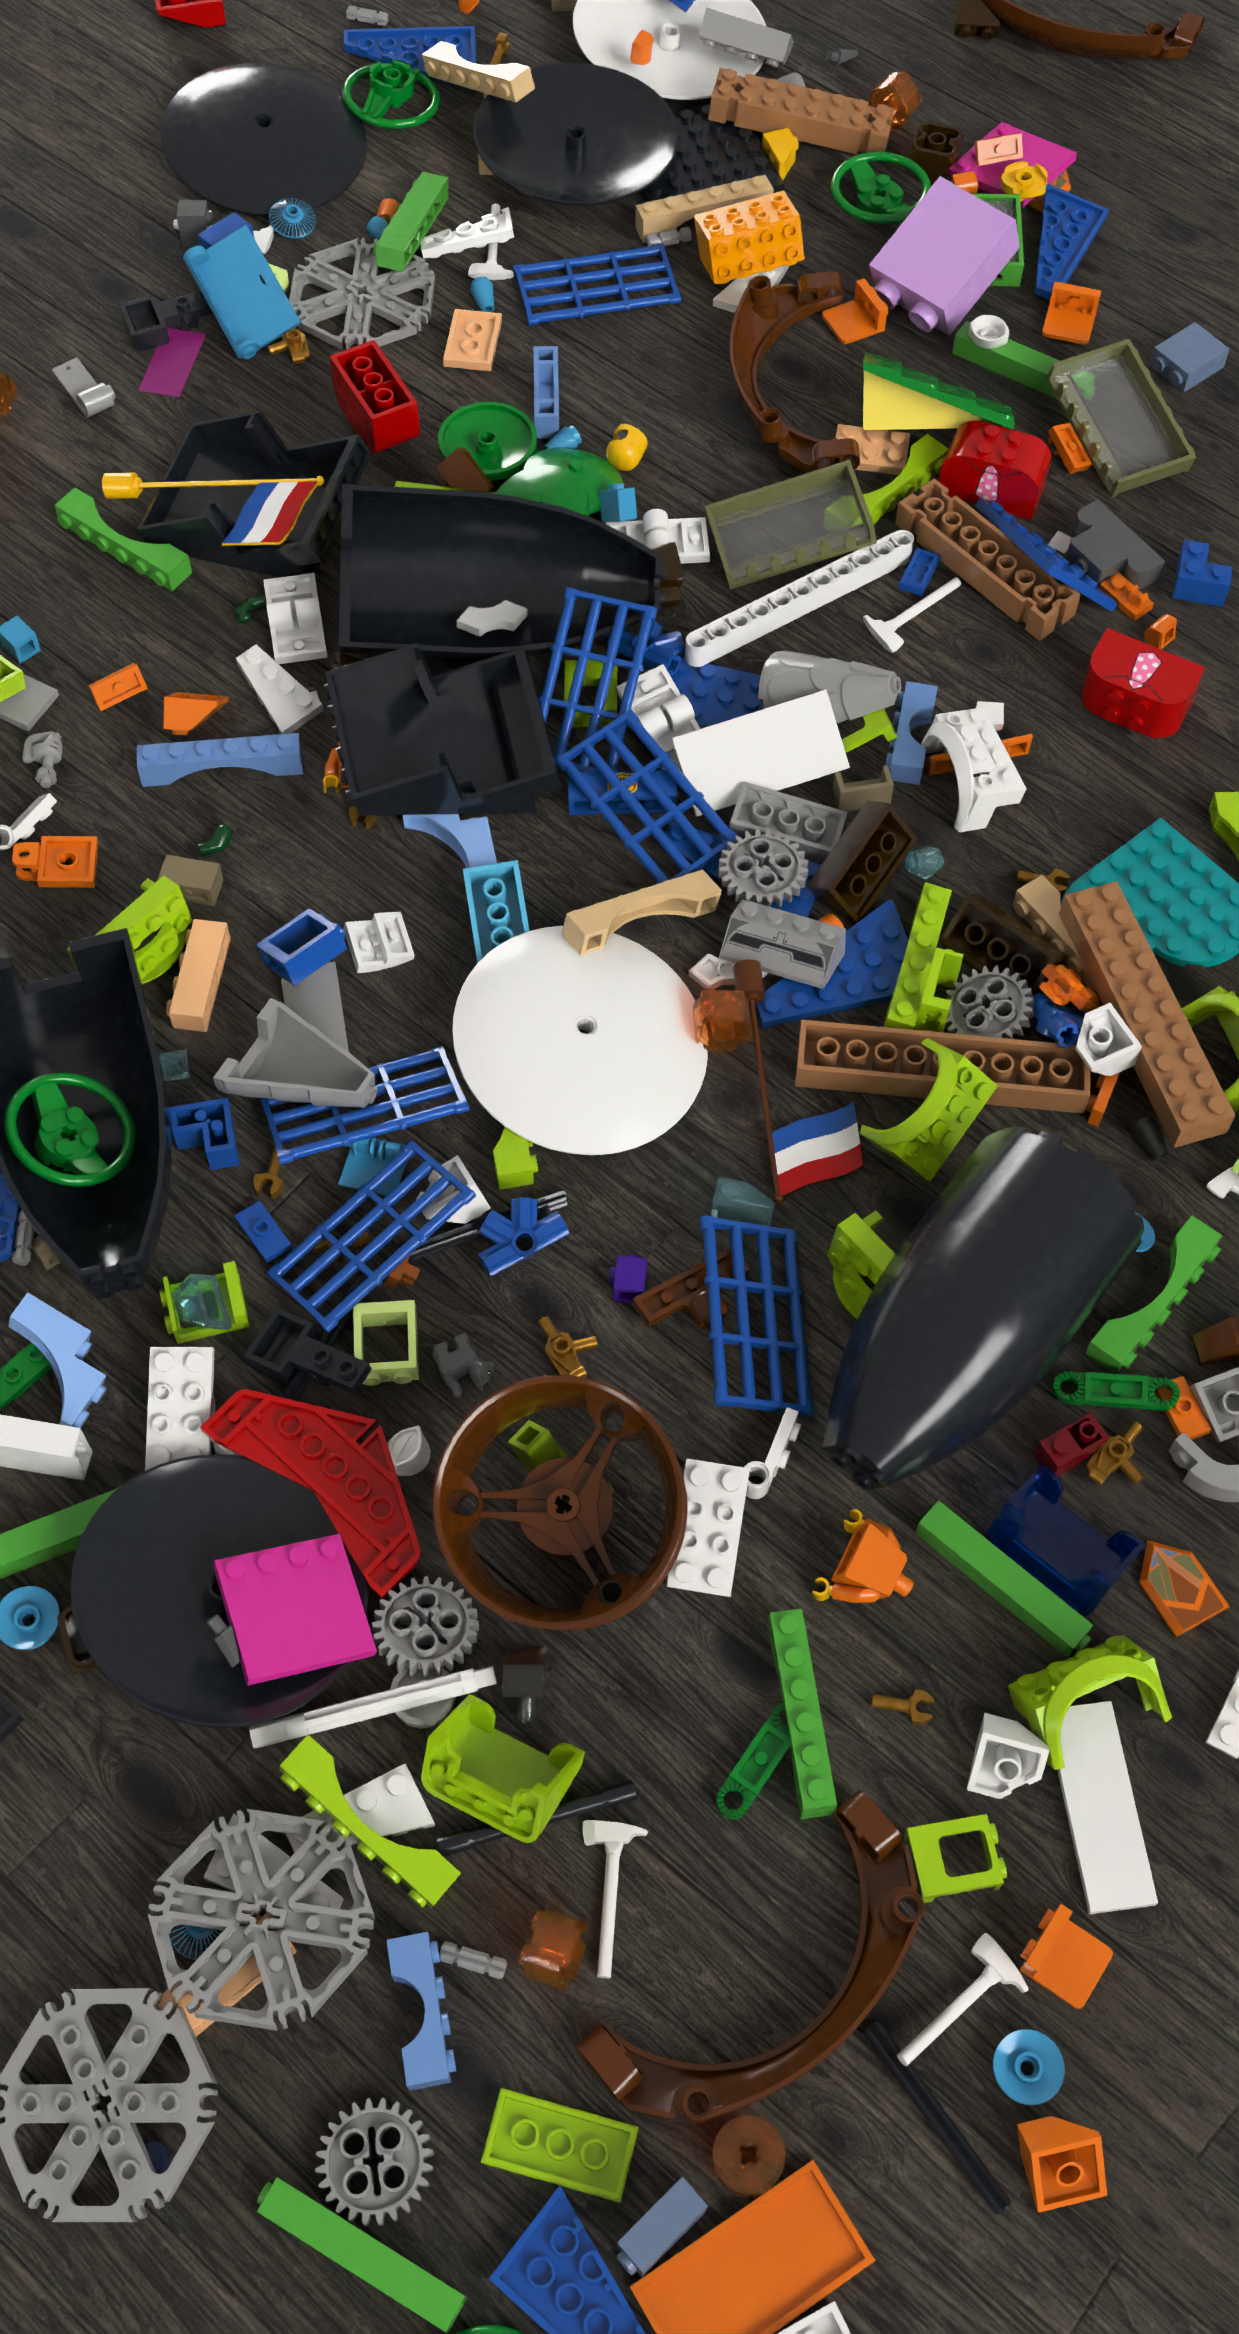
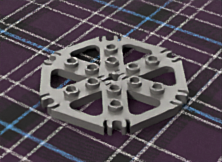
M359 238L305 257V266L298 264L297 269L295 268L289 301L302 323L298 325V329L343 350L344 344L347 350L352 345H361L371 340H375L377 345L381 347L417 334V331H421V322L428 324V319L431 320L436 282L434 271L429 270V264L425 259L413 255L404 272L393 270L378 275L379 267L376 266V256L373 254L374 244L378 239L374 238L373 244H366L365 238H362L361 245H359ZM348 256L355 257L353 275L328 264ZM307 284H314L329 291L326 294L301 301L303 287ZM417 288L424 291L422 306H415L396 296ZM346 313L344 331L339 336H335L316 326L320 321ZM372 313L399 325L400 329L385 333L380 337H371L369 331Z
M247 1809L250 1821L246 1823L244 1813L239 1810L237 1811L239 1821L235 1826H228L224 1816L219 1817L221 1828L219 1833L215 1828L213 1820L158 1878V1886H154L153 1891L155 1896H162L165 1900L160 1905L149 1904V1911L154 1916L148 1914L169 1993L171 1995L174 1991L173 1997L177 2003L184 1995L189 1994L193 1996V1999L186 2008L190 2014L194 2013L196 2018L278 2031L274 2023V2016L278 2015L281 2027L286 2029L288 2028L286 2015L291 2011L299 2014L301 2022L306 2021L304 2009L306 2004L310 2009L312 2018L368 1954L366 1948H370L371 1943L369 1938L360 1937L358 1934L363 1929L374 1930V1921L371 1919L375 1920L351 1844L348 1842L345 1847L346 1838L343 1835L335 1842L328 1841L327 1838L333 1832L330 1824L325 1826V1821L252 1809ZM264 1831L301 1836L304 1839V1843L269 1880L257 1843L258 1836ZM211 1850H219L224 1854L235 1892L185 1885L184 1878L206 1853ZM334 1868L344 1872L354 1901L350 1910L300 1903L323 1876ZM261 1909H266L267 1916L272 1918L264 1919L263 1923L258 1925L256 1918L252 1916L253 1914L259 1915ZM182 1924L223 1931L188 1970L178 1967L169 1937L173 1927ZM288 1941L337 1949L342 1955L341 1961L318 1988L314 1990L305 1989L302 1986ZM254 1954L267 1995L266 2005L262 2009L254 2011L220 2004L218 2001L219 1992Z
M152 1988L71 1989L74 1996L71 1993L64 1992L61 1994L65 2003L64 2008L58 2011L55 2003L48 2002L45 2004V2009H39L0 2074V2085L8 2086V2090H0V2097L5 2100V2106L0 2111V2119H5V2122L0 2124V2147L23 2203L29 2202V2208L37 2209L43 2199H46L48 2202V2208L43 2215L45 2219L55 2217L52 2222H138L136 2217L138 2219L147 2218L148 2215L144 2208L146 2200L151 2199L156 2209L164 2207V2202L171 2201L215 2122L205 2123L200 2120L201 2117H214L217 2114L216 2110H206L203 2102L209 2095H218V2090L203 2088L202 2086L207 2083L217 2084V2081L183 2008L177 2006L178 2003L169 2000L163 2010L159 2009L158 2002L163 1993L159 1991L152 1993L154 1990ZM95 2004H127L132 2010L131 2020L110 2056L106 2059L86 2014L87 2010ZM167 2034L174 2035L190 2068L187 2080L183 2083L138 2084ZM49 2035L53 2038L73 2084L28 2085L22 2081L20 2076L21 2069L41 2037ZM100 2093L103 2097H111V2102L107 2105V2113L105 2110H97L96 2106L101 2102ZM25 2123H70L42 2171L37 2174L29 2172L15 2140L17 2128ZM135 2123H180L184 2126L186 2137L164 2173L158 2174ZM101 2148L119 2189L118 2200L111 2206H79L74 2203L72 2196Z

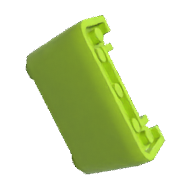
M469 1694L428 1737L421 1774L423 1786L433 1796L524 1843H532L545 1829L580 1770L585 1751L563 1742L555 1745L548 1756L495 1729L496 1715L492 1707L487 1702Z

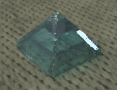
M186 1049L159 1053L165 1081L191 1078Z

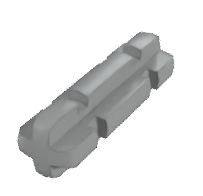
M348 6L346 10L348 20L356 21L358 19V22L374 25L376 22L377 25L384 27L388 23V14L386 12L379 11L377 13L376 10L361 7L358 10V7Z
M683 227L679 229L680 231H677V229L659 232V235H656V233L648 234L646 236L647 246L661 243L664 246L679 244V241H682V243L691 241L690 228Z
M20 1211L18 1216L20 1226H17L14 1243L16 1251H13L12 1261L14 1264L26 1266L31 1260L32 1252L30 1249L33 1246L35 1230L23 1211Z
M448 1941L443 1943L439 1953L442 1962L451 1965L455 1962L458 1967L481 1974L488 1972L489 1976L497 1979H502L505 1975L507 1961L497 1956L490 1958L487 1953L464 1946L460 1949L457 1946L458 1944Z

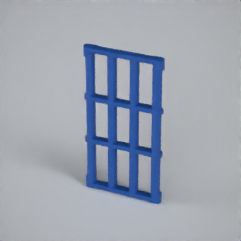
M663 243L654 244L649 247L615 252L608 251V253L581 257H565L560 260L540 263L513 265L512 269L523 302L528 326L556 320L584 318V316L681 303V296ZM660 255L661 258L659 262L618 267L617 261ZM608 262L612 266V269L573 274L571 269ZM565 269L566 271L564 276L524 282L521 276ZM660 271H665L666 274L664 278L623 283L622 277ZM615 278L617 285L578 290L576 286L578 283ZM570 285L571 288L569 292L529 298L526 294V291ZM664 287H670L672 292L670 294L628 299L627 293ZM617 294H620L622 301L582 306L581 300ZM574 301L576 308L532 314L530 308Z
M565 588L563 596L564 605L555 642L551 645L550 649L552 654L542 695L539 696L545 723L550 706L565 709L554 754L555 760L566 752L575 712L591 715L586 740L598 732L601 718L616 720L622 714L631 710L639 674L643 671L644 667L642 662L652 621H655L658 610L656 607L583 592L578 589ZM576 598L592 601L580 650L564 647ZM602 604L617 607L606 656L590 653ZM628 610L643 613L632 662L616 659ZM562 654L578 657L567 702L552 699ZM588 660L604 663L593 708L578 705ZM614 666L630 669L619 714L604 711ZM627 723L615 731V734L622 742ZM611 746L607 764L613 771H618L617 764L620 755ZM584 752L581 755L580 763H573L579 771L599 772L597 768L590 767L591 761Z
M628 710L619 718L559 756L555 762L562 771H565L589 799L594 810L597 809L624 842L625 848L632 851L655 879L656 884H659L669 879L639 844L652 834L682 870L671 878L675 879L698 871L720 856L722 850H727L728 842L735 843V836L737 834L734 830H730L706 802L703 793L695 789L670 759L671 755L668 752H664L647 732L633 710ZM626 723L656 758L644 767L614 732ZM606 738L634 774L621 781L593 748V745ZM583 752L613 787L601 796L571 762L572 759ZM660 766L664 767L689 797L678 806L672 802L650 775L651 772ZM639 780L667 811L665 815L656 821L653 820L628 790L629 787ZM617 795L623 799L646 827L634 836L606 804ZM693 805L701 811L725 840L715 849L708 845L682 814ZM671 820L677 823L702 853L703 857L693 864L688 862L661 829Z
M444 1046L435 1047L430 1051L384 1064L379 1063L377 1066L368 1068L375 1074V1078L381 1077L383 1082L375 1085L378 1088L377 1096L387 1094L389 1101L339 1114L338 1107L341 1106H314L310 1103L272 1114L271 1107L288 1102L260 1098V1104L266 1114L280 1164L294 1162L295 1159L340 1146L346 1147L354 1142L400 1129L405 1130L407 1127L455 1113L457 1115L469 1111V1104L461 1091ZM436 1060H441L443 1065L389 1081L387 1075ZM447 1076L450 1081L449 1084L396 1098L394 1093L398 1090ZM455 1094L458 1100L403 1116L401 1111L403 1108ZM324 1111H332L333 1117L284 1131H277L276 1125ZM393 1111L396 1116L395 1119L346 1132L344 1125ZM338 1128L339 1135L283 1150L281 1143Z
M412 1140L370 1181L362 1184L359 1187L360 1190L324 1223L316 1226V1230L279 1264H275L266 1272L268 1278L282 1287L328 1333L376 1286L379 1287L383 1283L382 1280L421 1244L424 1245L428 1241L427 1239L464 1204L467 1205L476 1197L473 1190L459 1181ZM414 1155H417L424 1161L383 1200L374 1193ZM433 1169L442 1176L401 1215L392 1208ZM450 1185H453L460 1191L419 1231L410 1224L415 1217ZM367 1198L373 1201L376 1206L339 1240L330 1233ZM385 1213L388 1214L394 1221L358 1255L355 1256L347 1249ZM402 1229H405L412 1235L406 1243L374 1272L365 1265ZM324 1238L333 1245L290 1285L281 1278ZM341 1254L350 1261L308 1301L298 1294ZM358 1270L368 1277L326 1317H323L316 1311L324 1301Z
M701 1216L699 1218L700 1231L703 1232L706 1267L704 1283L707 1286L711 1331L708 1335L709 1341L712 1344L715 1389H713L714 1404L785 1413L788 1407L799 1411L798 1416H813L814 1408L813 1400H810L806 1359L808 1347L804 1339L800 1299L802 1297V1290L799 1288L795 1245H797L796 1231L712 1216ZM715 1229L730 1232L733 1279L718 1277ZM742 1233L756 1235L760 1283L746 1281ZM768 1237L783 1239L787 1287L773 1285ZM719 1288L731 1289L735 1292L738 1335L723 1333ZM747 1292L762 1294L765 1339L751 1337ZM774 1296L789 1299L793 1342L778 1340ZM724 1344L739 1346L743 1397L728 1395ZM752 1348L767 1350L771 1401L756 1399ZM779 1351L794 1353L798 1404L785 1403L783 1400Z

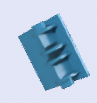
M376 1137L351 1143L348 1146L350 1150L338 1186L360 1190L359 1187L370 1181L402 1151L405 1145L403 1143L389 1142L385 1139L380 1140ZM406 1164L374 1193L387 1196L400 1184Z

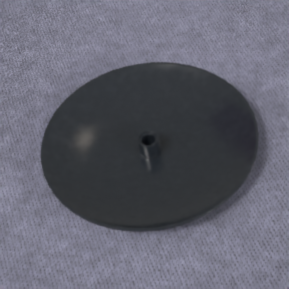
M236 64L218 68L197 77L184 86L171 100L164 114L161 126L163 151L177 177L204 199L226 209L245 214L269 216L271 207L277 201L285 198L301 200L309 205L311 209L320 207L334 200L354 182L362 169L366 156V134L363 123L347 108L342 93L310 73L277 64Z
M559 63L532 68L530 71L535 86L533 91L516 103L488 94L482 101L474 120V141L477 151L485 165L495 176L510 187L526 195L566 205L604 204L630 197L645 190L659 180L668 170L678 148L679 133L675 117L670 107L656 91L626 73L592 64Z
M219 1454L196 1455L157 1465L127 1481L112 1493L96 1511L81 1536L71 1572L70 1592L72 1611L83 1645L103 1675L119 1691L146 1709L171 1720L204 1727L232 1728L259 1724L287 1715L321 1694L337 1678L348 1662L247 1686L241 1662L239 1661L236 1666L231 1667L214 1640L216 1634L207 1624L211 1617L218 1614L226 1626L229 1625L222 1596L216 1595L213 1590L219 1589L213 1564L218 1559L336 1535L338 1533L313 1491L245 1457ZM343 1543L367 1616L368 1584Z

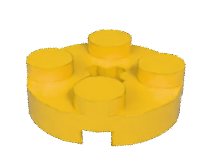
M1026 161L1015 162L1005 168L1004 174L1001 176V188L1006 194H1019L1020 202H1022L1024 199L1045 194L1048 174L1039 164L1035 163V167L1028 166Z

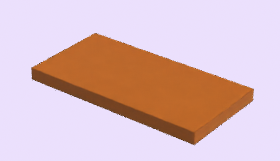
M812 2160L629 2288L655 2334H773L872 2264L875 2259L815 2161Z

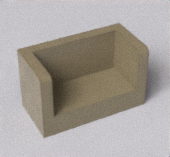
M888 765L882 766L881 776L878 779L843 783L841 772H835L832 793L837 809L846 812L861 810L867 800L890 803L891 805L894 784Z
M167 854L157 879L158 881L162 876H165L179 885L185 901L215 906L223 883V875L219 863Z

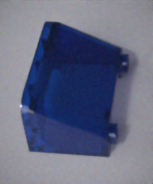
M1043 1464L1007 1500L986 1535L987 1540L1081 1616L1086 1617L1098 1607L1147 1544L1134 1534L1124 1530L1117 1531L1110 1539H1107L1059 1501L1064 1490L1063 1483L1053 1471Z

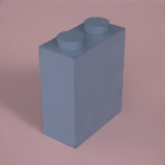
M1194 322L1154 347L1150 367L1184 393L1224 368L1230 348Z
M683 2176L617 2242V2249L620 2251L617 2255V2260L631 2276L637 2271L643 2277L706 2212L708 2205Z

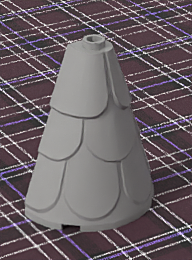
M777 651L769 656L762 669L758 700H763L762 707L766 709L827 690L836 723H840L848 719L851 721L894 705L897 695L901 691V680L893 671L856 661L849 663L834 658L828 659L800 652Z
M272 998L269 999L256 1017L258 1038L241 1062L238 1063L237 1060L228 1057L213 1077L216 1088L226 1094L276 1099L285 1102H311L314 1106L366 1107L368 1103L372 1104L378 1092V1088L375 1087V1074L341 1045L337 1046L316 1027L308 1024L285 1004Z

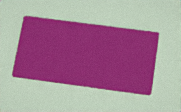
M167 328L170 341L168 344L156 348L138 390L180 397L206 334Z

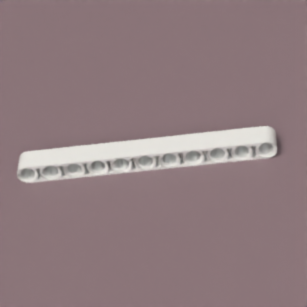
M906 530L895 531L877 540L876 544L860 548L689 633L686 637L685 645L686 663L693 667L703 666L907 564L911 560L914 543L913 534Z

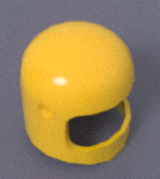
M620 424L614 432V440L607 446L606 457L608 462L617 470L630 471L639 464L647 449L648 442L645 435L638 428L629 424ZM618 431H628L626 438L619 440Z

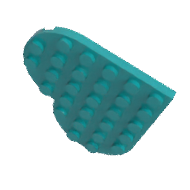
M1159 818L1078 878L1064 894L1065 896L1066 894L1117 881L1153 953L1172 964L1186 967V964L1203 965V968L1224 963L1239 953V883L1162 818Z

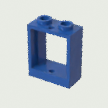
M307 909L256 944L265 966L294 986L348 949L343 939L345 933L338 923L333 924L323 914L319 915L311 909ZM319 934V935L316 936L314 939H312L311 941H309L308 943H306L305 945H303L301 948H299L298 950H296V951L293 952L292 954L288 955V954L291 953L293 950H295L296 948H298L299 946H301L302 944H304L306 941H308L309 939H311V938L314 937L315 935Z

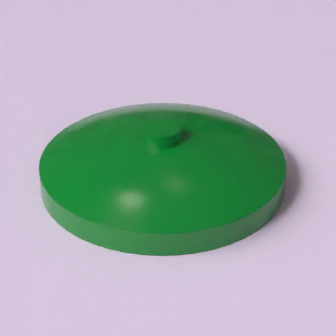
M500 402L473 403L457 409L442 423L438 433L439 452L442 460H445L458 447L466 448L490 481L502 480L522 471L529 457L536 453L537 432L531 419L518 408Z
M545 449L529 457L524 466L525 470L535 466L552 465L565 468L574 473L582 481L590 502L589 514L601 512L599 491L608 490L609 484L623 483L620 473L612 464L595 454L579 449Z
M542 465L525 469L509 478L496 492V494L515 496L564 507L589 517L590 502L582 481L574 473L562 467Z

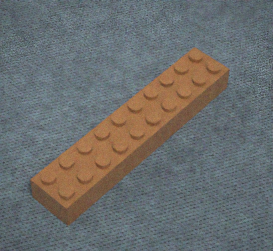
M1118 882L1066 894L1059 915L1102 1004H1112L1142 1045L1136 1065L1133 1067L1172 1147L1176 1148L1227 1133L1236 1115Z
M801 1019L795 1087L926 1099L933 1088L939 1069L936 1053L921 1044L923 1040L929 1038L964 1055L998 1085L987 1101V1105L1084 1114L1090 1098V1069L1075 1050L1076 1045H1070L1069 1048L1059 1046L1057 1043Z

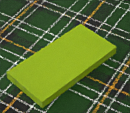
M501 2088L481 2164L621 2204L639 2127Z

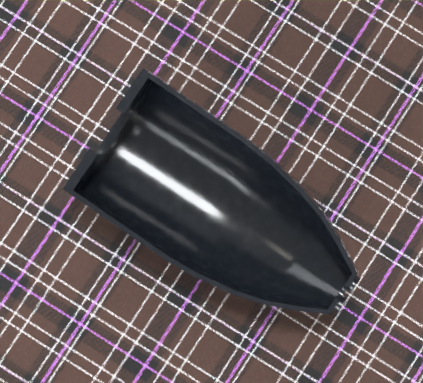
M342 484L339 653L381 655L418 643L424 657L488 659L523 647L527 656L552 653L550 649L551 645L555 642L564 605L563 596L566 587L636 604L653 606L658 609L657 612H660V606L663 607L664 590L659 589L661 580H664L665 564H661V555L632 537L594 518L560 506L493 493ZM576 598L564 647L576 648L581 646L592 601ZM507 600L527 608V617L514 631L495 629L479 637L457 628V620L469 606L490 608ZM602 604L593 642L611 636L617 607ZM628 610L623 631L640 623L643 613Z
M127 928L68 942L78 971L23 985L10 957L0 959V1169L7 1186L35 1232L59 1262L88 1291L94 1292L95 1297L98 1299L109 1298L114 1295V1292L123 1290L135 1291L144 1287V1279L147 1276L166 1213L172 1169L170 1111L165 1077L133 944ZM51 1073H73L102 1083L124 1102L133 1118L136 1130V1143L131 1159L116 1176L92 1187L65 1186L41 1178L19 1161L6 1138L4 1129L5 1111L14 1093L31 1079ZM57 1084L68 1107L75 1106L81 1108L84 1114L95 1124L99 1136V1142L95 1151L105 1164L109 1166L120 1154L124 1143L123 1126L116 1111L106 1100L88 1089L74 1085ZM30 1094L21 1104L16 1121L18 1135L23 1146L32 1157L44 1166L61 1173L76 1175L72 1171H63V1167L55 1166L52 1163L48 1166L37 1155L34 1141L39 1122L33 1097Z
M1024 1127L1005 1128L988 1135L981 1141L899 1247L877 1281L853 1326L839 1365L829 1406L823 1448L830 1454L829 1458L834 1464L841 1468L848 1466L852 1470V1479L859 1487L867 1490L882 1488L919 1473L959 1452L993 1428L1035 1387L1054 1365L1142 1243L1141 1235L1144 1232V1223L1142 1217L1137 1215L1132 1208L1135 1204L1134 1199L1121 1182L1092 1156L1080 1148L1077 1152L1072 1151L1062 1145L1063 1141L1061 1138L1041 1131L1039 1135L1027 1133Z

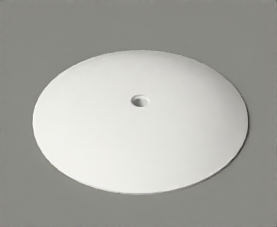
M578 0L573 13L574 35L586 58L593 65L615 69L642 81L662 98L676 100L709 98L712 96L714 86L716 85L719 68L732 69L737 71L738 76L745 77L746 74L755 75L765 61L760 58L757 61L744 57V53L738 51L736 55L725 52L724 47L716 45L715 48L706 46L699 37L706 8L766 26L762 15L751 0H695L686 13L669 0ZM641 30L649 32L654 38L651 61L646 65H637L630 60L632 42Z
M563 926L545 927L528 931L503 942L480 960L470 972L460 990L453 1015L452 1035L457 1063L464 1080L479 1103L492 1117L520 1137L551 1150L569 1154L606 1155L620 1153L647 1144L672 1128L693 1104L702 1086L708 1059L707 1035L701 1012L688 987L678 974L650 950L615 933L609 937L603 949L581 956L562 935ZM579 1030H584L588 1034L581 1033Z

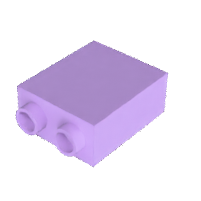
M939 176L869 264L876 294L882 302L886 303L889 310H893L896 305H899L909 311V318L921 330L931 332L935 327L950 336L1020 248L1016 220Z

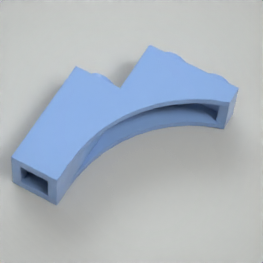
M459 814L402 815L405 828L422 831L439 838L459 855L466 868L497 863L487 816L473 817L460 821Z
M27 1292L11 1314L8 1327L34 1344L50 1363L57 1377L62 1396V1413L59 1425L81 1428L90 1414L86 1411L92 1401L97 1404L107 1389L103 1386L106 1375L80 1360L86 1356L92 1346V1343L89 1342L91 1331Z

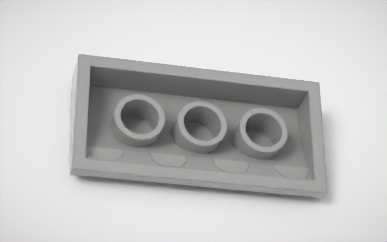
M743 782L729 829L734 830L742 839H744L745 831H748L751 836L755 835L756 829H759L761 835H765L767 829H770L771 836H775L780 831L781 839L784 840L788 836L791 837L790 845L799 843V851H805L804 859L823 864L840 840L848 812Z
M335 961L326 963L295 986L282 978L284 1004L308 1024L316 1027L337 1046L341 1045L349 1052Z
M1239 1367L1191 1385L1189 1388L1212 1429L1210 1433L1219 1443L1239 1435Z

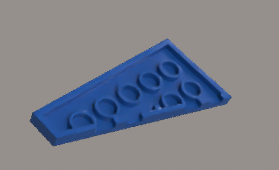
M559 2186L490 2276L489 2280L548 2334H645L564 2191Z

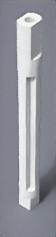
M494 1666L478 1670L472 1668L249 1726L252 1744L254 1749L477 1692L478 1688L497 1684Z

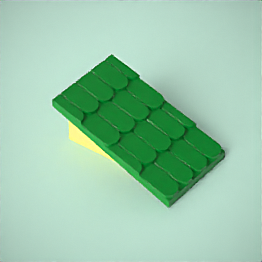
M865 352L863 360V430L958 428L968 421H981L1014 430L1015 421L1012 407L975 396L974 391L940 382L935 376L902 367L901 362Z

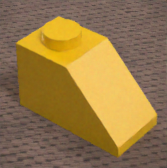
M789 128L763 133L762 146L782 180L794 164L796 151L799 147L796 136L792 135Z

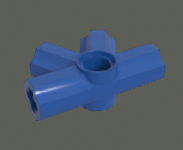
M656 620L652 621L642 662L643 670L654 669L664 664L670 677L677 673L681 665V656L679 655L685 652L684 642L679 631L663 635V627ZM623 631L618 653L632 659L638 635L635 636Z
M1037 993L1033 996L1035 1007L1032 1008L1034 1012V1017L1032 1018L1037 1022L1036 1031L1051 1037L1062 1047L1069 1048L1070 1045L1077 1043L1086 1012L1080 1011L1077 1007L1057 1005L1046 994Z
M525 1197L511 1199V1221L491 1210L478 1233L493 1241L496 1245L479 1253L478 1257L486 1273L491 1278L514 1264L529 1259L534 1253L569 1235V1231L565 1221L557 1211L537 1222V1199ZM526 1238L531 1242L532 1248L522 1251L517 1247L516 1240Z

